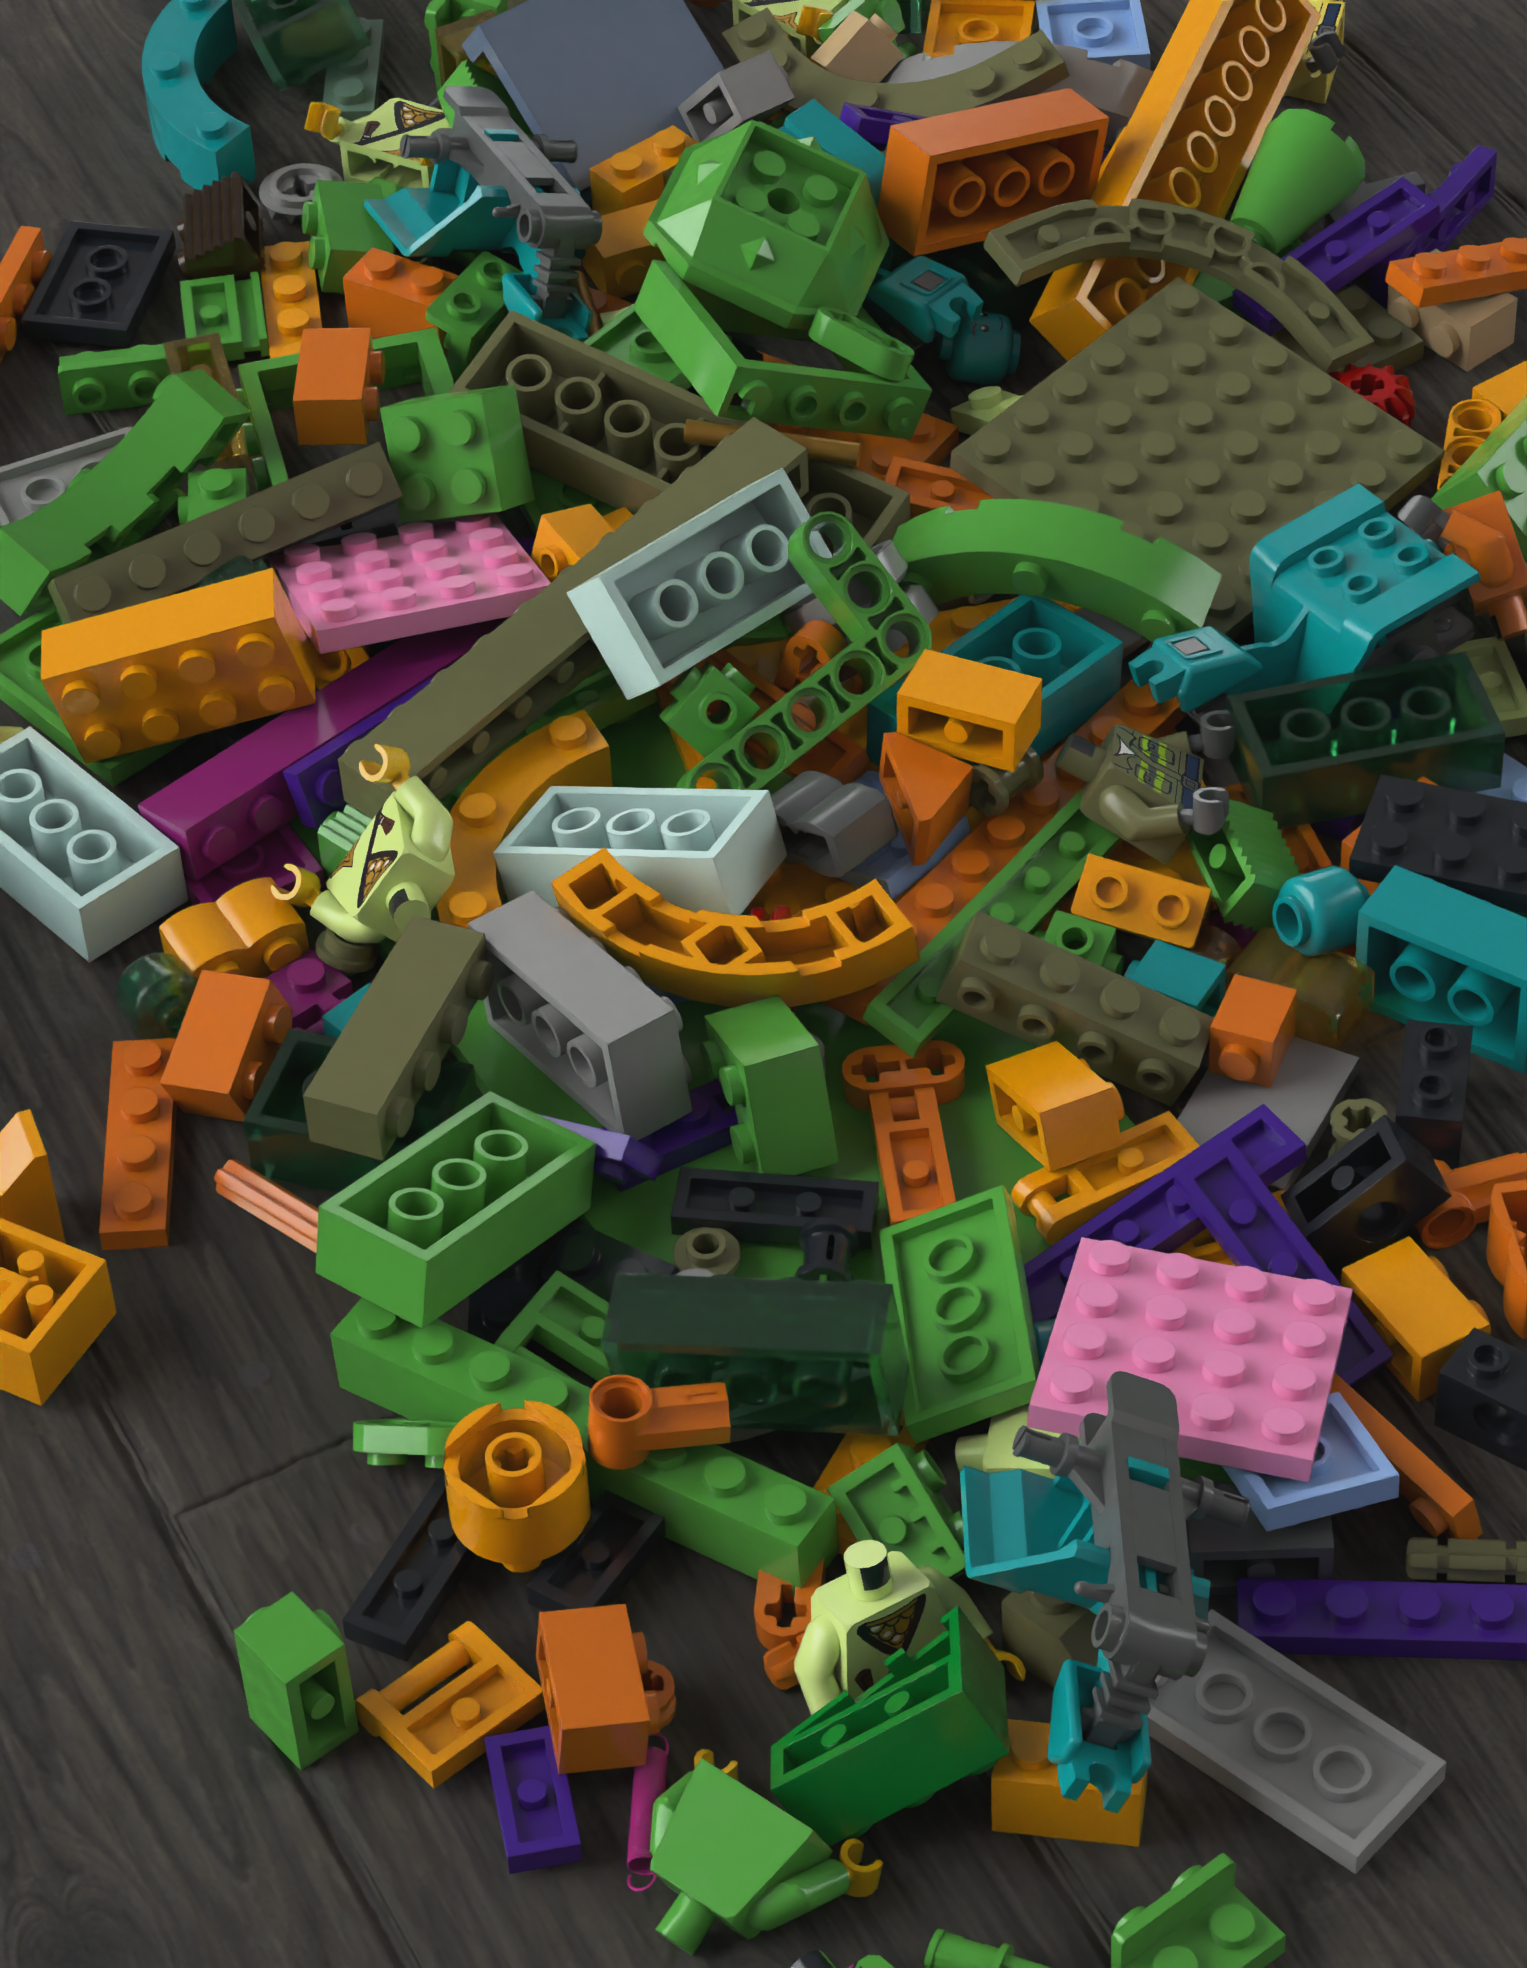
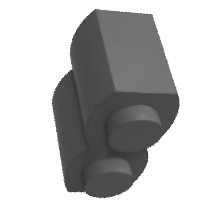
M805 771L771 795L787 856L782 861L785 864L795 865L803 862L807 867L821 875L838 878L847 874L897 836L892 819L893 810L889 800L878 789L860 783H847L843 785L833 776L817 771Z

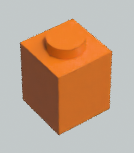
M1235 974L1210 1026L1208 1072L1271 1088L1295 1035L1297 989Z

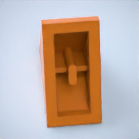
M889 732L883 734L878 778L885 796L891 804L894 819L913 866L926 864L968 811L974 766L898 732Z

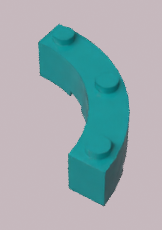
M171 0L153 23L146 38L142 54V77L153 140L165 162L170 160L180 170L181 179L192 188L202 190L203 185L211 186L213 180L221 182L222 176L230 177L232 172L240 173L247 185L257 178L250 125L235 119L223 111L202 89L203 84H209L221 65L238 50L232 0Z

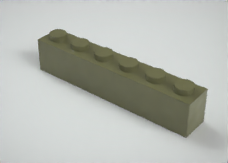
M376 442L53 578L47 588L63 623L75 622L195 589L278 554L290 546L301 544L391 506L403 494L380 442Z

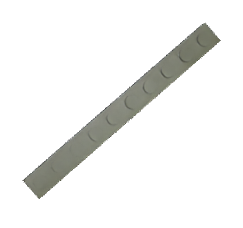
M752 417L734 433L726 435L714 450L694 466L687 467L675 482L655 498L647 500L638 512L618 529L603 536L597 546L574 565L564 568L556 580L534 598L523 602L515 613L494 631L480 637L472 649L449 668L439 671L431 682L405 704L395 707L387 719L364 738L350 744L344 754L338 758L344 801L373 819L392 792H396L391 784L371 782L361 775L359 770V762L361 760L373 761L381 766L383 765L382 755L374 747L375 744L393 746L407 752L410 758L409 777L418 776L439 801L442 800L605 663L604 658L569 599L568 591L747 485L781 468L786 472L799 497H803L809 492L807 448L755 417Z

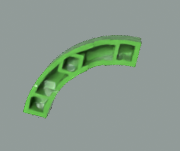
M202 369L168 375L156 388L153 394L155 401L117 446L92 470L85 468L72 479L64 493L39 510L15 522L0 525V599L20 617L39 611L54 602L47 588L53 578L139 543L178 505V496H186L178 487L188 477V472H192L199 463L205 468L211 467L251 414V411Z
M986 499L980 500L977 509L955 511L950 506L939 507L920 514L898 526L892 540L908 564L905 576L898 585L900 588L908 585H922L935 605L952 599L981 594L1037 596L1072 604L1103 615L1130 628L1152 643L1160 637L1202 628L1222 574L1198 557L1162 537L1150 543L1138 536L1122 531L1124 521L1080 507L1037 500Z

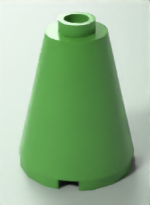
M1287 109L1281 112L1276 119L1272 120L1264 131L1229 222L1255 233L1252 242L1275 255L1351 197L1365 177V160L1357 143L1350 135L1343 141L1331 131L1335 122L1328 117L1307 109Z

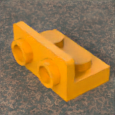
M1088 853L1071 906L1072 915L1105 924L1120 931L1154 941L1157 939L1185 950H1192L1195 946L1200 927L1206 928L1213 908L1212 889Z

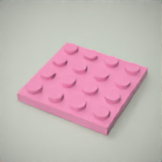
M489 513L455 517L454 522L433 525L430 522L424 521L411 522L398 528L399 535L376 539V535L373 533L361 532L343 537L340 545L319 548L316 544H297L286 548L283 555L268 557L270 568H274L298 621H300L301 626L319 654L510 617L523 602L534 598L551 584L498 516Z
M1081 1237L1030 1400L1027 1427L1059 1434L1066 1432L1080 1437V1423L1087 1414L1098 1413L1107 1416V1381L1114 1372L1123 1371L1163 1384L1175 1395L1179 1421L1178 1457L1310 1482L1350 1310L1353 1288L1331 1285L1319 1279H1300L1263 1272L1250 1266H1232L1195 1259L1182 1253L1168 1254L1126 1246L1113 1240L1100 1241Z

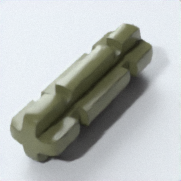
M1413 1537L1408 1540L1405 1563L1407 1576L1412 1580H1437V1573L1447 1574V1581L1505 1583V1576H1515V1583L1527 1584V1541L1516 1540V1548L1506 1547V1540L1448 1538L1447 1545H1437V1538Z

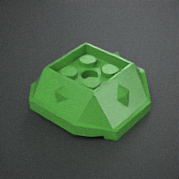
M750 120L728 133L685 147L643 231L644 237L653 247H659L667 263L682 280L786 329L801 330L810 329L820 306L833 307L856 317L890 245L870 191L867 174L861 168L823 151L815 136L797 139L761 121L757 122L755 120Z

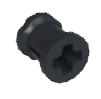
M836 1217L812 1219L805 1223L800 1231L799 1244L804 1253L803 1265L798 1268L794 1275V1291L808 1304L831 1308L849 1301L854 1294L855 1280L854 1276L850 1273L851 1259L855 1257L859 1250L860 1234L846 1220ZM832 1236L835 1239L834 1250H827L828 1238ZM820 1274L827 1275L826 1285L823 1288L819 1285Z

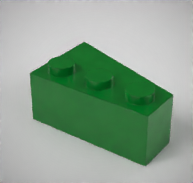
M958 1605L940 1618V1621L947 1630L913 1656L909 1657L904 1649L900 1648L883 1662L891 1671L888 1675L854 1700L846 1690L771 1746V1792L789 1815L813 1829L829 1847L841 1840L858 1838L868 1831L874 1823L905 1807L913 1808L925 1803L936 1791L969 1774H981L993 1767L1000 1758L1010 1754L1004 1666Z

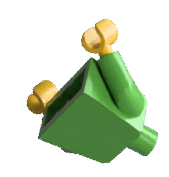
M701 1749L694 1757V1770L687 1772L660 1795L653 1804L650 1853L653 1858L650 1870L665 1885L679 1894L655 1930L691 1956L716 1920L745 1939L750 1940L756 1937L762 1930L770 1931L843 1894L853 1897H866L873 1894L878 1888L883 1861L876 1860L869 1866H859L864 1844L855 1838L848 1839L843 1843L838 1860L828 1859L833 1851L813 1829L738 1782L737 1761H730L727 1767L720 1770L714 1766V1753L708 1749Z

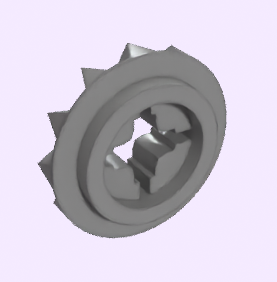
M311 163L289 165L272 172L262 181L259 188L260 204L263 210L269 211L272 220L287 218L290 225H294L299 220H302L304 202H312L316 180L343 181V179L336 171L323 165ZM300 190L301 193H302V195H305V196H304V197H299V196L297 195V191Z

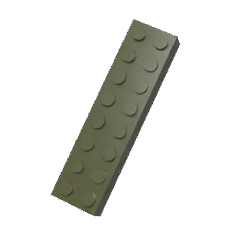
M510 310L449 390V393L515 384L529 467L617 509L626 507L633 515L638 512L647 500L655 498L675 482L687 467L694 466L716 448L714 446L684 442V427L687 419L743 426L748 422L747 420L717 417L702 397L513 310ZM808 460L809 492L800 499L810 517L820 512L828 511L843 515L854 526L870 548L881 542L893 540L898 526L911 519L910 493L849 465ZM819 532L833 556L834 549L831 539L825 533Z

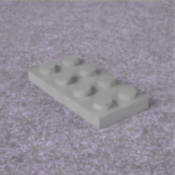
M1211 1609L1208 1612V1621L1211 1627L1207 1632V1653L1197 1675L1194 1677L1183 1675L1178 1680L1157 1675L1155 1679L1159 1695L1156 1700L1148 1698L1151 1707L1147 1715L1149 1736L1356 1874L1444 1781L1446 1761Z

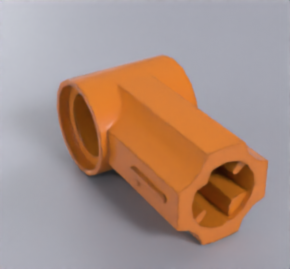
M1516 1152L1452 1170L1444 1161L1434 1159L1452 1196L1416 1223L1414 1228L1428 1248L1443 1249L1460 1243L1470 1235L1476 1224L1489 1221L1494 1184L1527 1179V1153L1520 1154Z
M616 1374L604 1377L596 1382L590 1390L588 1451L598 1464L607 1468L624 1470L636 1467L645 1461L650 1450L730 1443L731 1425L725 1383L714 1382L649 1388L641 1379L630 1375Z

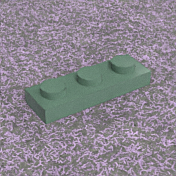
M354 17L347 20L332 21L322 103L339 108L341 110L340 117L349 121L370 115L378 109L386 37L384 19L367 20Z

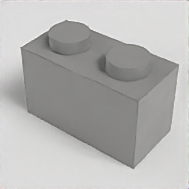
M767 50L718 72L677 108L693 139L697 142H702L728 133L750 120L764 123L795 97L790 89V80L787 72L776 62L771 50Z

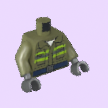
M1225 710L1210 711L1201 717V734L1188 736L1187 731H1182L1157 739L1122 724L1114 725L1100 747L1072 733L1062 746L1055 766L1084 781L1080 810L1086 817L1167 865L1192 826L1198 833L1206 835L1215 834L1222 828L1226 817L1229 815L1228 791L1218 787L1201 788L1204 759L1194 754L1202 752L1205 756L1212 759L1228 757L1235 748L1233 716Z

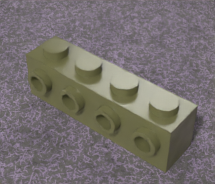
M979 910L954 949L935 998L936 1001L1037 1047L1058 1041L1078 1059L1083 1058L1093 1072L1169 1107L1173 1106L1199 1069L1210 1036V1026L1214 1017Z
M412 916L303 1095L311 1142L383 1161L395 1139L406 1135L411 1126L414 1107L424 1090L430 1091L435 1086L441 1070V1061L451 1044L458 1045L461 1042L471 1010L477 1000L482 1001L488 996L492 987L494 965L488 962L485 933Z

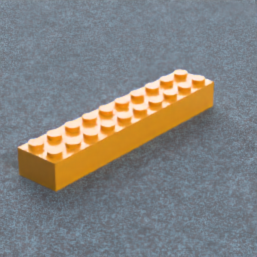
M1190 0L1090 200L1094 199L1096 206H1129L1131 199L1159 201L1196 209L1224 219L1259 147L1264 131L1271 122L1318 24L1321 14L1308 0ZM1107 257L1078 262L1053 272L1029 322L1069 361L1176 277H1180L1190 285H1193L1199 271L1176 263L1142 257Z

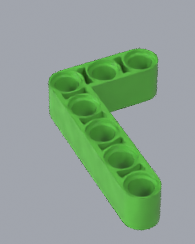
M828 511L820 512L810 517L790 536L787 547L788 557L793 567L852 643L686 772L678 781L676 788L696 789L698 778L707 777L714 780L720 789L759 790L910 671L925 649H931L932 631L927 621L854 526L843 515ZM811 531L825 533L831 539L834 549L832 558L818 556L813 551L809 538ZM850 580L860 581L868 587L872 600L869 608L857 606L851 600L848 594ZM888 629H895L905 635L909 642L907 657L897 656L889 650L886 644ZM841 666L852 667L860 674L863 684L860 694L849 693L842 687L839 681ZM800 702L812 709L816 719L814 731L807 732L795 725L791 713L794 703ZM746 740H755L765 746L769 756L766 769L755 768L747 762L744 756Z

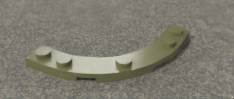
M768 7L722 32L727 47L738 63L771 50L776 62L787 72L790 80V89L795 97L780 109L782 112L787 109L793 113L815 99L838 119H840L844 102L933 117L1037 95L1070 76L1065 61L1042 30L969 68L934 79L907 83L858 81L839 76L821 68L796 49Z
M1094 199L1056 205L991 230L983 245L985 250L1016 287L1078 262L1107 257L1157 259L1204 272L1240 290L1263 306L1292 334L1319 368L1327 374L1368 356L1375 342L1331 290L1299 261L1290 255L1283 261L1272 252L1252 242L1255 233L1225 219L1188 207L1144 199H1131L1129 206H1096Z

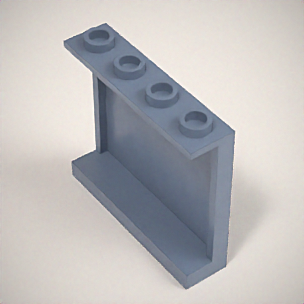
M527 0L479 24L462 44L472 63L485 57L488 58L533 135L545 134L549 140H575L574 142L578 145L576 162H551V164L573 188H578L581 198L588 206L592 205L589 168L672 125L692 137L677 107L715 74L724 70V67L683 0Z

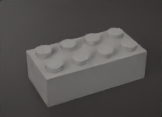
M533 890L467 923L469 930L485 933L488 962L494 965L492 987L488 996L483 1000L488 1024L608 1131L629 1135L636 1140H640L692 1112L688 1083L692 1080V1074L685 1057L682 1055L679 1032L683 1029V1023L676 1006L668 997H659L642 982L640 976L632 967H623L607 953L603 944L596 937L585 935L573 925L569 916L562 908H553Z

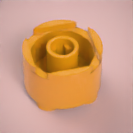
M524 1400L525 1408L501 1410V1402L482 1406L465 1416L456 1424L447 1437L443 1467L450 1522L458 1539L465 1547L478 1556L502 1563L506 1569L519 1573L534 1570L541 1564L542 1560L558 1554L571 1545L581 1534L591 1516L586 1455L579 1428L570 1417L559 1409L542 1402Z

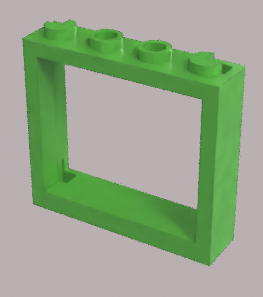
M652 259L633 308L717 417L747 421L755 417L765 423L912 439L932 392L930 386L911 364L904 380L893 381L873 374L833 351L831 352L846 371L745 359L723 331L809 342L815 341L809 337V330L786 329L682 280L667 261ZM861 306L856 318L883 332ZM734 393H738L741 399H743L740 406L730 405Z
M436 327L372 339L374 351H383L384 385H375V387L378 386L379 390L421 382L425 396L449 393V390L455 384ZM300 353L238 365L241 388L231 389L233 397L251 411V414L246 419L248 422L244 423L241 429L247 456L258 455V457L251 458L258 492L289 479L269 411L293 407V395Z

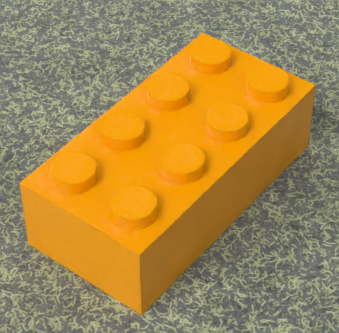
M274 568L42 630L41 682L85 764L316 703L314 652Z

